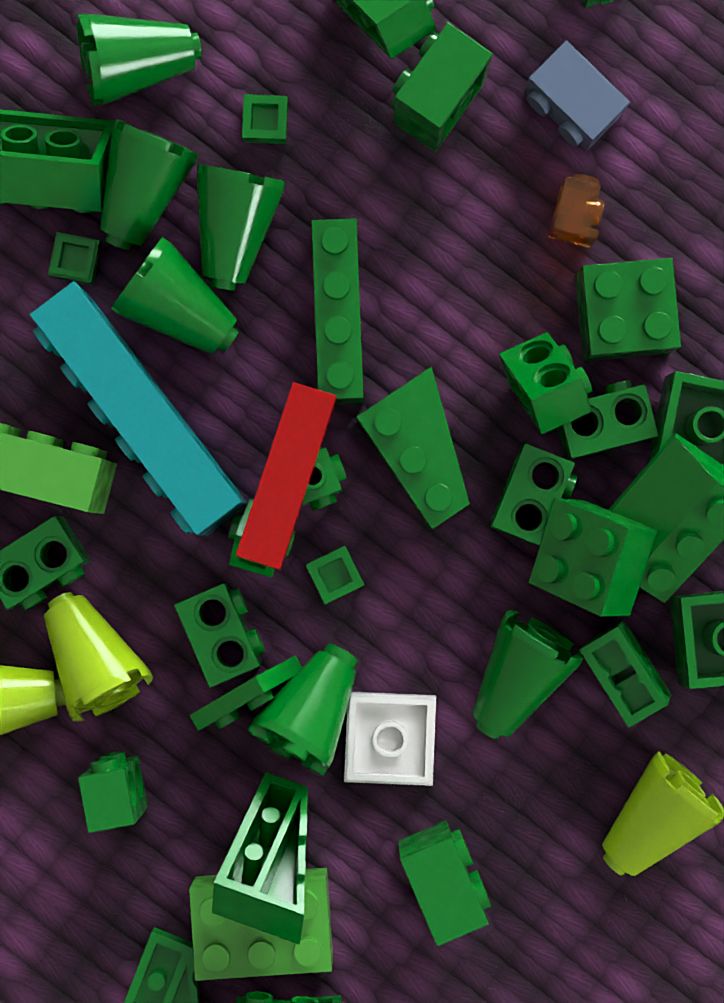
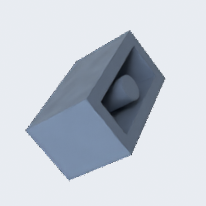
M567 40L529 77L524 90L528 95L527 101L530 106L542 116L548 114L559 125L558 131L570 145L574 147L579 145L585 151L623 115L630 103Z

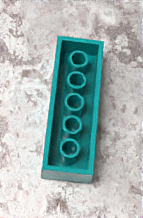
M76 282L70 283L30 314L38 327L32 330L36 338L48 352L52 351L58 358L62 357L65 363L60 366L64 375L75 388L80 387L84 393L89 392L93 399L87 404L92 412L104 425L107 423L111 428L115 427L120 436L115 439L116 443L131 461L142 462L148 472L142 475L144 480L158 497L163 496L165 499L167 497L176 507L170 511V514L186 534L188 532L191 534L195 532L196 535L207 536L247 506V501L93 298Z

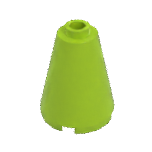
M67 592L49 602L48 606L50 609L44 614V619L67 711L72 721H85L81 713L89 710L93 711L95 717L102 715L139 694L140 690L137 684L143 679L148 685L152 682L153 675L149 668L84 595L74 596L72 592Z
M0 665V735L57 716V706L66 705L60 679L54 680V671Z
M658 751L651 758L603 841L602 846L606 852L603 859L617 874L623 876L627 873L631 876H636L718 825L724 819V807L713 793L707 799L705 798L706 794L700 787L702 782L683 764L666 753L662 756L661 752Z

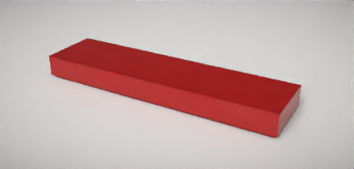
M292 383L235 555L236 557L281 571L330 422L337 395L299 383Z

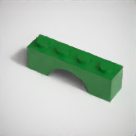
M357 218L312 220L318 390L337 395L335 404L364 403Z

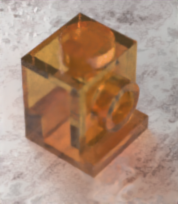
M576 174L573 178L566 176L559 190L548 238L591 248L599 234V230L591 228V225L598 227L605 203L604 200L598 199L601 187L599 179L584 174Z

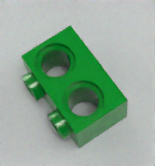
M548 332L499 353L511 390L541 434L591 412L587 394L592 392V386L586 372L582 367L575 369L573 359L564 344L558 346Z
M626 380L605 386L606 394L589 398L587 394L591 412L586 415L592 420L593 428L588 436L578 435L572 428V421L557 427L565 459L572 460L658 437L645 384L632 387L631 381ZM618 402H626L633 407L635 418L631 425H624L617 420L615 408Z
M524 443L521 445L488 527L540 547L555 498L569 499L575 487L577 476L571 474L575 463ZM539 464L547 465L554 473V482L548 489H541L533 482L532 473ZM523 505L533 507L538 514L537 525L529 531L520 528L516 522V512Z
M52 517L0 550V599L7 610L21 606L24 612L28 611L48 598L44 592L58 582L63 588L85 574L82 567L92 560L65 517ZM55 542L63 544L67 551V558L59 567L54 566L48 558V550ZM17 566L23 567L29 575V582L22 591L16 589L11 582V573Z
M228 582L174 605L210 688L257 668L263 663L260 655L266 653L265 647L256 628L248 630L242 614L248 612V608L238 587L231 590ZM210 599L220 601L226 609V616L221 624L209 623L203 615L204 605ZM235 641L241 645L244 652L241 663L231 665L222 659L220 649L224 642Z
M624 619L590 638L579 649L628 728L668 705L672 695Z
M125 751L101 755L98 757L99 760L90 763L91 768L78 778L88 833L134 825L148 808L139 756L126 758Z

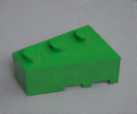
M432 367L357 416L358 424L430 530L470 504Z
M267 772L265 773L214 881L213 914L300 945L305 910L304 888L308 786Z

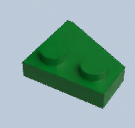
M295 655L248 680L189 716L198 731L212 723L219 730L242 717L238 708L247 704L250 711L275 698L271 689L294 677L302 668V665Z
M154 927L124 1003H201L199 981H195L193 942Z

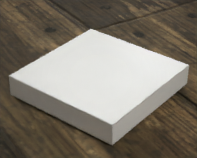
M351 692L347 707L344 782L433 786L436 695Z

